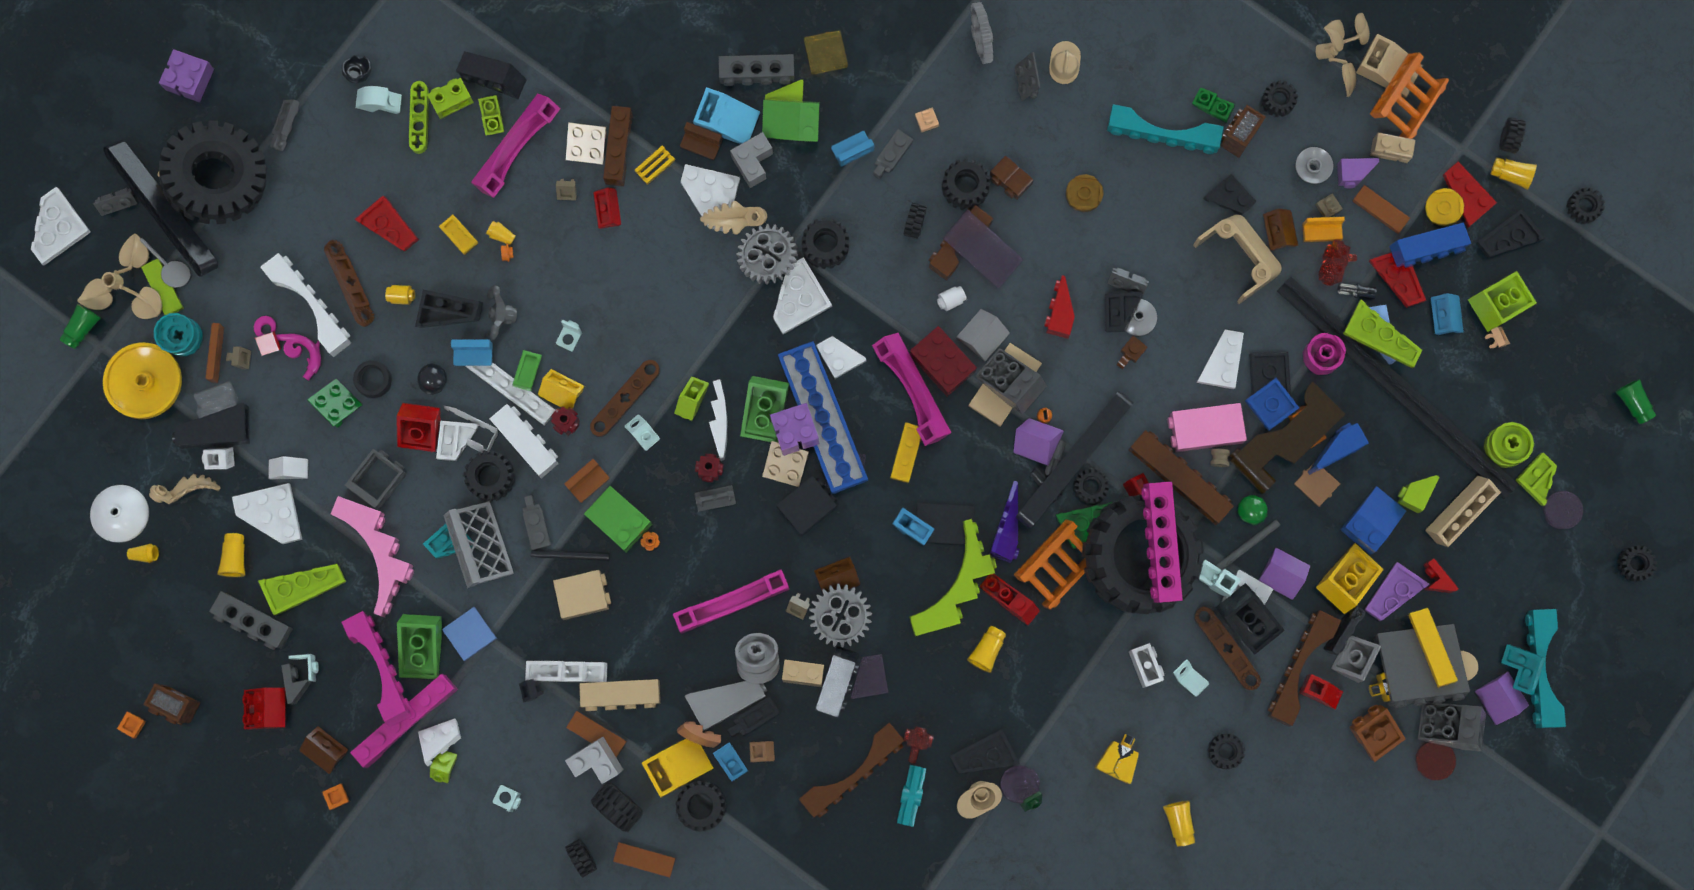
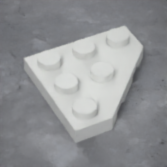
M686 164L681 178V185L701 216H703L704 212L708 214V209L714 212V206L722 210L723 203H726L731 208V203L735 201L740 177Z
M57 187L40 199L39 205L41 207L34 230L36 233L34 242L31 245L32 252L43 265L49 263L91 232Z
M804 257L799 259L797 263H792L794 269L787 270L789 275H785L773 319L782 334L789 332L832 307Z
M287 483L232 497L236 516L282 544L302 540L291 484Z

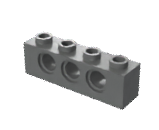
M794 54L719 56L720 84L725 86H733L735 83H742L743 85H753V83L770 85L772 82H779L784 85L794 82ZM755 68H759L762 70L758 74L752 72V70ZM779 68L780 71L778 73H772L771 69ZM735 69L743 70L741 74H735L733 71Z
M222 591L209 611L214 614L213 618L217 621L231 623L230 627L238 632H241V630L248 632L247 636L255 641H258V639L265 641L264 645L272 650H275V648L282 649L293 630L288 625ZM236 608L237 615L231 618L230 611ZM253 617L254 624L251 627H248L247 620L248 618ZM270 626L271 633L265 636L263 633L264 628Z

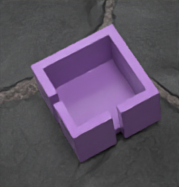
M173 49L167 63L169 69H164L159 84L166 91L200 102L214 68L208 61Z
M807 403L770 415L783 456L799 451L798 442L800 441L803 449L820 444Z

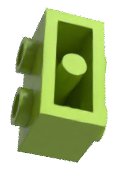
M461 78L452 79L447 85L441 88L436 87L427 94L440 119L474 103Z

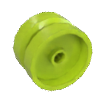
M1515 422L1504 423L1489 432L1484 443L1485 454L1499 467L1503 468L1514 467L1528 459L1534 447L1533 436L1530 431L1522 424Z

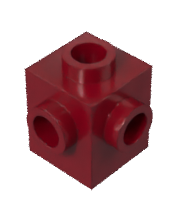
M562 406L561 409H556L551 416V423L554 425L553 429L560 435L563 433L567 436L571 433L573 434L579 427L580 420L576 417L578 413L570 407L566 409ZM566 416V417H567V421H566V422H561V421L564 419V417Z
M705 454V456H700V461H696L695 472H698V476L702 481H718L719 475L723 474L724 464H721L720 458H717V455ZM706 464H712L710 470H707L705 466Z

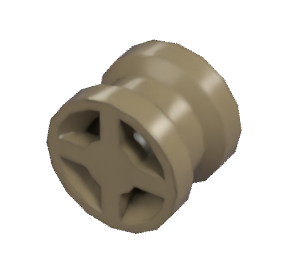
M1211 450V455L1213 456L1210 461L1211 466H1230L1228 461L1230 450Z

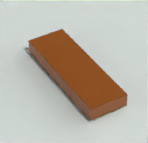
M1365 185L1352 200L1397 234L1400 233L1410 217Z
M212 323L206 369V379L211 383H218L224 335V327L219 323Z
M578 711L575 712L566 727L590 743L604 737L616 758L627 742Z
M618 842L613 862L670 878L676 858Z

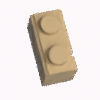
M1377 133L1373 138L1370 156L1408 163L1413 156L1415 140Z

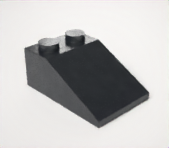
M1246 583L1215 607L1254 655L1285 631Z

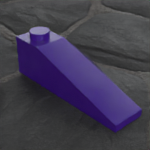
M1016 481L1012 484L989 553L991 557L1009 563L1013 559H1017L1020 550L1017 548L1018 520L1015 518L1018 514V482Z

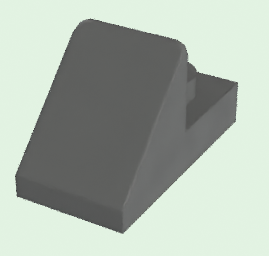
M292 664L281 665L287 703L291 705L297 704L311 684V681L297 682L296 679L299 678L297 668H294Z

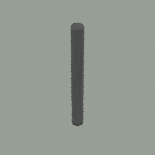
M1274 520L1215 566L1223 570L1277 529L1280 523Z

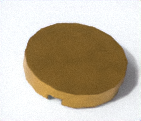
M1087 174L1078 175L1067 185L1065 192L1066 200L1075 210L1090 212L1101 203L1103 187L1094 176Z

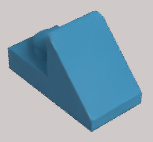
M904 508L900 510L892 523L902 534H907L922 545H925L934 531L933 527Z
M730 742L713 753L731 781L748 771Z

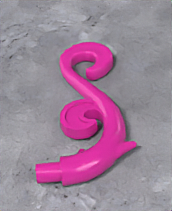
M262 316L255 321L254 332L257 336L264 335L261 331L264 325H270L271 332L276 331V322L270 316ZM298 334L276 335L278 341H286L284 352L290 358L295 359L302 354L301 346L294 348L296 343L302 344L307 348L310 353V359L307 358L308 366L303 378L309 381L313 374L318 372L321 365L320 341H317L315 344L309 338Z

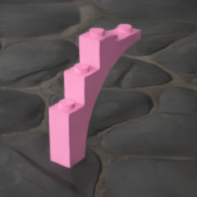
M338 496L331 515L345 521L356 529L372 551L379 577L378 600L374 614L385 618L386 614H389L392 609L391 601L393 596H396L399 591V581L407 584V581L412 579L414 574L413 565L393 558V554H397L400 546L397 538L378 532L379 528L381 529L385 523L384 513Z

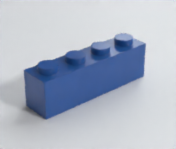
M1464 223L1397 240L1389 247L1396 266L1404 265L1407 268L1415 265L1418 261L1426 263L1431 261L1433 257L1441 259L1448 256L1451 252H1454V254L1466 251L1465 248L1471 244Z

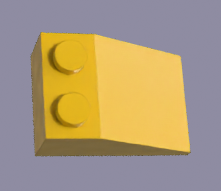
M1354 543L1323 577L1316 588L1345 614L1358 605L1384 569Z

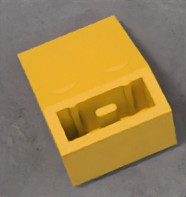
M687 739L642 762L660 798L714 769L702 746Z

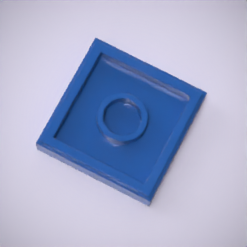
M1277 378L1245 400L1268 431L1300 408Z

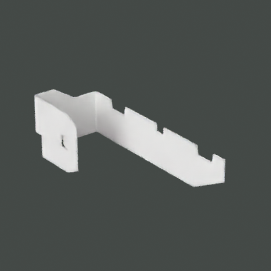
M444 406L445 410H450L456 415L495 433L487 450L483 449V445L467 439L469 447L481 453L483 451L489 452L498 436V429L456 408Z

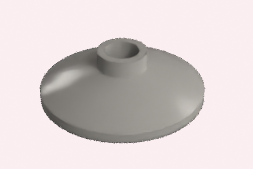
M1310 147L1298 155L1295 167L1302 180L1311 184H1319L1326 181L1332 174L1333 160L1324 149ZM1310 165H1314L1316 170H1312Z
M1143 299L1140 300L1126 330L1127 333L1134 336H1143L1153 330L1157 322V313L1151 303ZM1136 313H1141L1142 318L1138 319Z

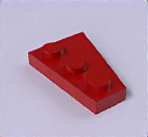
M1459 162L1443 174L1448 188L1456 191L1463 199V216L1467 228L1497 203Z
M385 196L380 197L354 219L403 251L409 249L419 240Z
M1392 252L1369 260L1370 264L1406 308L1426 301L1413 266L1407 268L1404 265L1397 267Z

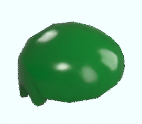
M1249 495L1242 498L1238 504V514L1244 522L1258 525L1266 519L1268 507L1261 497Z

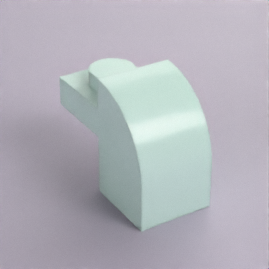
M362 87L357 90L355 108L369 112H375L380 109L398 114L400 113L402 95L390 92L385 87Z
M1204 560L1199 580L1208 585L1213 591L1226 597L1231 596L1241 579L1226 569L1221 570L1207 560Z

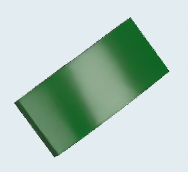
M1201 87L1192 102V105L1226 123L1235 108L1234 103L1221 99L1216 93Z

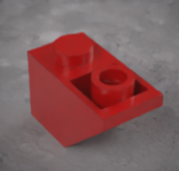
M1309 674L1306 675L1299 693L1336 710L1343 691L1330 682Z

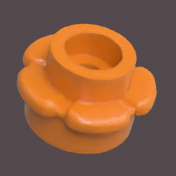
M508 243L505 246H501L502 261L510 262V258H513V247H509Z
M646 532L643 534L641 539L642 547L652 551L659 546V536L656 533Z

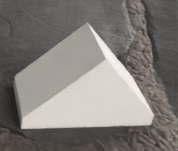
M284 456L270 459L269 479H308V459Z

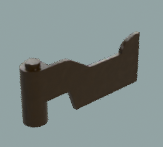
M1314 382L1308 386L1304 395L1306 407L1282 430L1257 435L1242 450L1237 448L1230 455L1232 457L1230 462L1262 494L1276 482L1263 468L1275 455L1295 464L1346 415Z

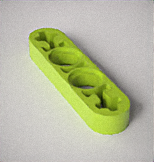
M422 81L414 82L410 89L409 146L417 154L425 152L428 144L429 97L427 94H429V89ZM419 87H422V89L424 90L421 91L422 99H419V95L417 91H415L418 90ZM417 104L424 105V110L421 113L414 111ZM417 122L424 124L423 129L420 131L414 130V125ZM416 135L419 136V140L421 144H423L419 145V148H416V146L414 145L417 144Z

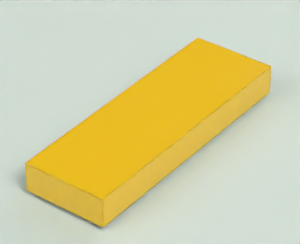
M905 422L890 477L892 479L907 483L910 481L921 440L916 430L918 428L917 425Z

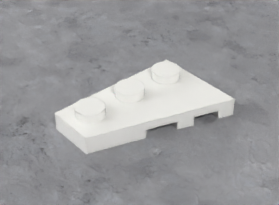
M1224 330L1196 383L1235 389L1244 333Z

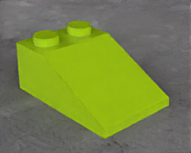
M1517 271L1468 299L1487 332L1537 303Z

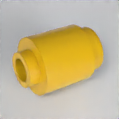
M392 285L386 288V301L391 302V304L410 305L415 300V290H412L411 286Z

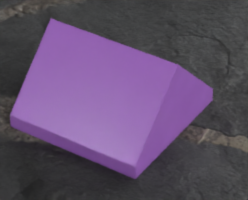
M1029 418L1016 429L1014 453L1048 466L1064 431Z
M1275 548L1258 581L1293 600L1306 581L1310 565Z
M1509 672L1502 674L1475 691L1495 725L1520 714L1529 706L1521 691L1513 688L1515 681Z

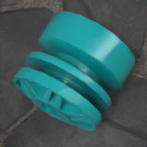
M169 313L157 321L154 328V339L162 350L182 357L194 354L200 348L203 341V332L195 320L179 313ZM180 333H183V335H182L183 339H182V340L179 339V338L181 337V336H180Z

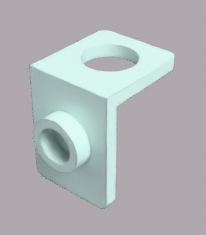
M562 320L563 329L556 344L572 352L582 332L577 323L571 320L568 322ZM567 334L572 335L574 338L570 345L563 343V337Z
M639 414L624 426L646 451L660 439L647 421ZM639 421L635 427H632L635 422Z
M315 655L289 656L291 660L308 659V680L316 682V673L319 671L318 662L315 661Z
M1187 659L1173 672L1177 681L1195 697L1209 685V682L1192 668ZM1186 667L1185 671L1180 674L1181 670Z
M500 785L493 803L507 809L506 811L513 812L520 805L521 793ZM503 792H508L511 795V800L506 804L500 801V795Z

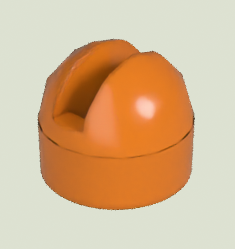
M1042 408L1037 413L1038 421L1044 424L1049 423L1053 416L1048 408ZM1043 411L1047 413V420H1044Z

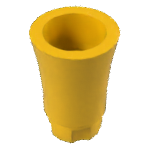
M1496 157L1491 175L1528 190L1537 165Z
M238 533L225 534L218 575L226 577L245 576L244 535Z
M990 626L967 660L974 666L986 672H991L996 657L1003 645L1005 633L996 627Z
M1180 801L1163 806L1177 847L1195 843L1190 801Z

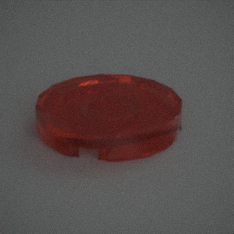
M1428 742L1418 749L1416 764L1418 771L1424 777L1430 780H1442L1448 778L1453 773L1456 766V757L1450 747Z

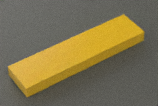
M1426 608L1410 613L1408 616L1437 687L1457 682L1458 679L1429 609Z

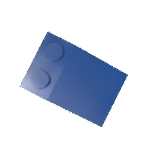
M1348 423L1335 431L1336 435L1330 439L1308 470L1309 475L1369 444L1358 423L1354 425Z
M1376 486L1340 530L1371 555L1388 538L1406 510Z

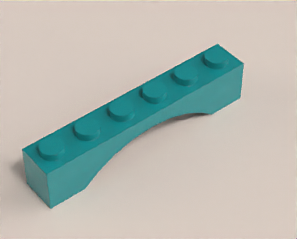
M1113 104L1107 131L1117 136L1124 134L1132 139L1143 138L1151 143L1163 142L1171 147L1178 145L1183 146L1187 150L1198 149L1203 150L1206 154L1217 153L1220 148L1224 126L1204 123L1187 130H1166L1146 122L1130 107Z
M1557 610L1527 611L1525 623L1529 629L1527 644L1530 646V652L1545 657L1534 695H1531V701L1535 707L1533 722L1536 724V728L1566 727L1564 706L1557 700L1551 690L1546 674L1548 645L1558 629Z

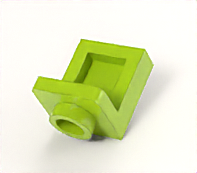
M448 751L443 754L439 753L430 766V778L436 782L448 783L450 773L457 760V754Z

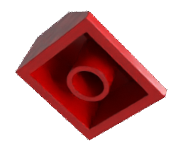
M402 403L397 414V447L435 452L440 430V408Z

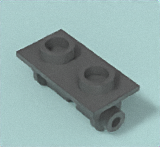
M126 187L116 191V196H113L112 193L99 196L93 204L101 216L136 205L138 203L133 197L134 193L132 190Z
M1119 267L1112 269L1107 284L1128 292L1141 291L1143 297L1149 282L1145 277L1133 274L1132 278H1129L1130 272Z
M732 485L695 493L698 512L736 504Z

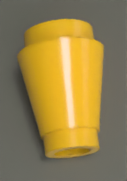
M492 221L486 232L490 236L489 238L508 243L509 245L512 244L516 236L500 222L496 223L495 221Z
M152 544L127 550L129 560L152 563L159 556L157 546Z

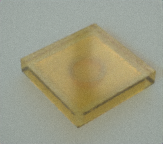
M840 30L804 37L811 75L848 67Z

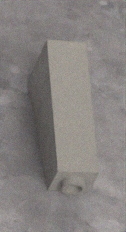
M743 681L685 695L700 725H703V730L706 731L765 698L766 695L764 693L767 692V689L763 683L753 684Z

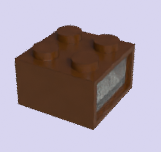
M1246 105L1244 110L1240 108L1222 135L1221 139L1223 142L1221 147L1240 158L1266 116Z
M155 683L143 705L149 707L148 711L157 716H166V721L182 725L183 723L190 724L201 702L167 685Z

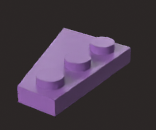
M1396 562L1364 610L1379 621H1382L1427 587L1429 583Z

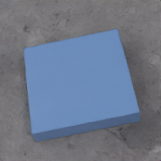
M475 607L442 629L464 661L497 639Z

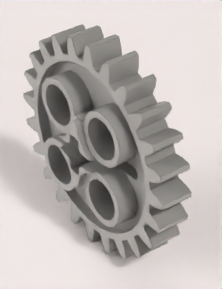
M982 2L972 3L971 32L977 54L982 64L991 63L993 61V34L988 22V16Z
M769 224L766 225L765 229L759 225V231L753 228L752 235L746 233L747 240L741 239L744 245L738 246L741 252H738L736 255L740 258L737 262L741 265V271L744 272L746 277L750 276L751 281L757 278L759 284L762 280L768 284L770 279L776 283L777 277L783 280L782 274L789 275L787 270L794 269L791 263H797L795 256H798V252L795 249L798 247L794 243V238L790 237L789 231L785 232L783 227L778 230L776 225L772 229ZM768 240L766 244L761 245L762 241ZM784 248L782 252L776 253L778 249ZM753 256H758L756 260H751ZM769 264H774L772 268L767 269Z
M837 584L834 590L830 585L829 592L822 589L824 595H816L819 599L818 602L812 601L815 608H809V611L813 612L814 615L809 616V619L815 622L811 623L810 626L817 627L814 634L821 633L819 640L825 637L826 644L833 641V646L835 647L837 642H840L841 647H844V642H847L851 646L852 639L859 642L857 636L864 637L862 630H869L865 624L872 622L870 619H867V616L872 615V612L866 611V609L871 606L870 604L864 605L867 598L860 599L862 592L859 591L855 594V587H852L849 591L847 584H845L843 589ZM836 597L840 598L841 605L837 608L832 607L831 600ZM849 600L843 612L845 618H840L835 631H832V627L837 621L835 614L840 613L845 601ZM851 606L858 607L859 612L856 616L848 614V609ZM825 615H830L833 621L829 625H824L822 618ZM846 623L850 625V630L844 634L839 631V628L842 624Z

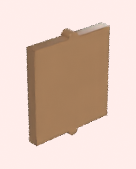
M1310 466L1306 471L1302 472L1303 475L1294 485L1320 507L1328 497L1332 496V492L1340 483L1324 468L1309 475L1308 470L1311 468Z

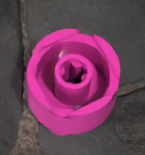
M1321 333L1316 335L1305 346L1303 360L1307 368L1314 374H1330L1343 363L1346 348L1338 336Z

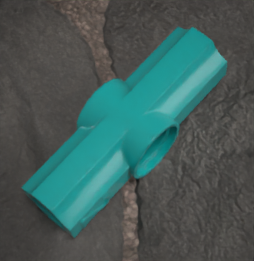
M910 765L906 785H904L901 795V807L897 823L914 827L917 809L920 807L922 799V787L926 768Z

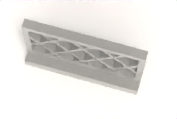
M490 501L457 510L452 509L443 515L467 588L514 574ZM486 507L488 513L486 520L476 515L479 509ZM466 513L472 516V518L466 524L461 521L459 514ZM474 518L484 523L480 531L471 526ZM486 525L493 528L494 534L492 538L482 533ZM468 529L478 534L474 542L467 539L466 533ZM480 536L490 541L486 549L477 544ZM492 543L499 546L500 552L498 556L488 551ZM474 548L484 552L481 560L473 557L472 552ZM486 554L496 559L492 567L483 563ZM498 561L505 564L506 572L501 573L495 569ZM480 566L490 571L487 577L480 578L478 572Z

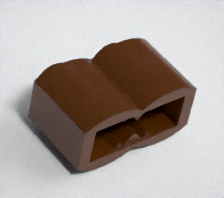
M1004 156L990 171L991 182L996 186L1000 185L1003 187L1005 194L1011 199L1014 197L1018 200L1033 184V179L1007 156Z

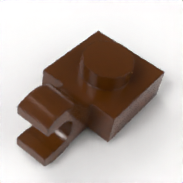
M1132 336L1120 352L1124 356L1117 363V366L1123 370L1130 360L1136 363L1148 347Z

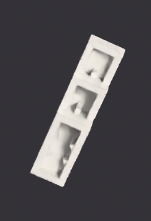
M719 379L713 381L718 400L711 401L716 420L710 421L709 424L720 461L725 460L728 420L725 397Z
M526 661L525 681L534 679V681L607 682V663Z

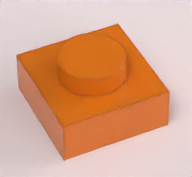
M126 712L117 729L136 739L146 721L131 712Z
M342 784L322 792L329 810L350 802Z

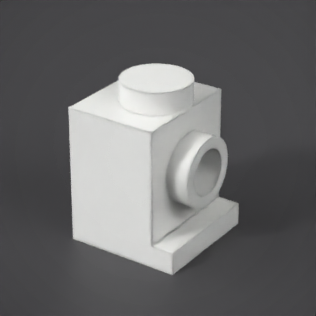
M233 447L203 450L202 462L204 468L228 469L235 466Z

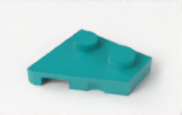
M446 524L423 543L436 559L456 554ZM466 534L467 539H469L470 541L474 542V541Z

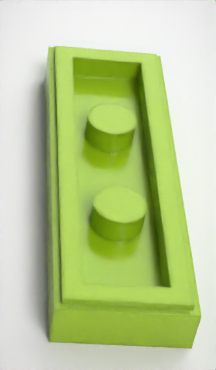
M156 259L141 266L151 288L155 289L161 297L164 315L177 313L183 310L184 307L174 287L168 286L162 280L161 271L164 266L159 259Z

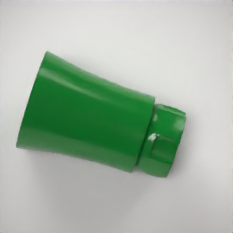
M77 304L59 340L76 349L101 317Z
M1640 379L1615 391L1639 424L1645 423L1656 416Z

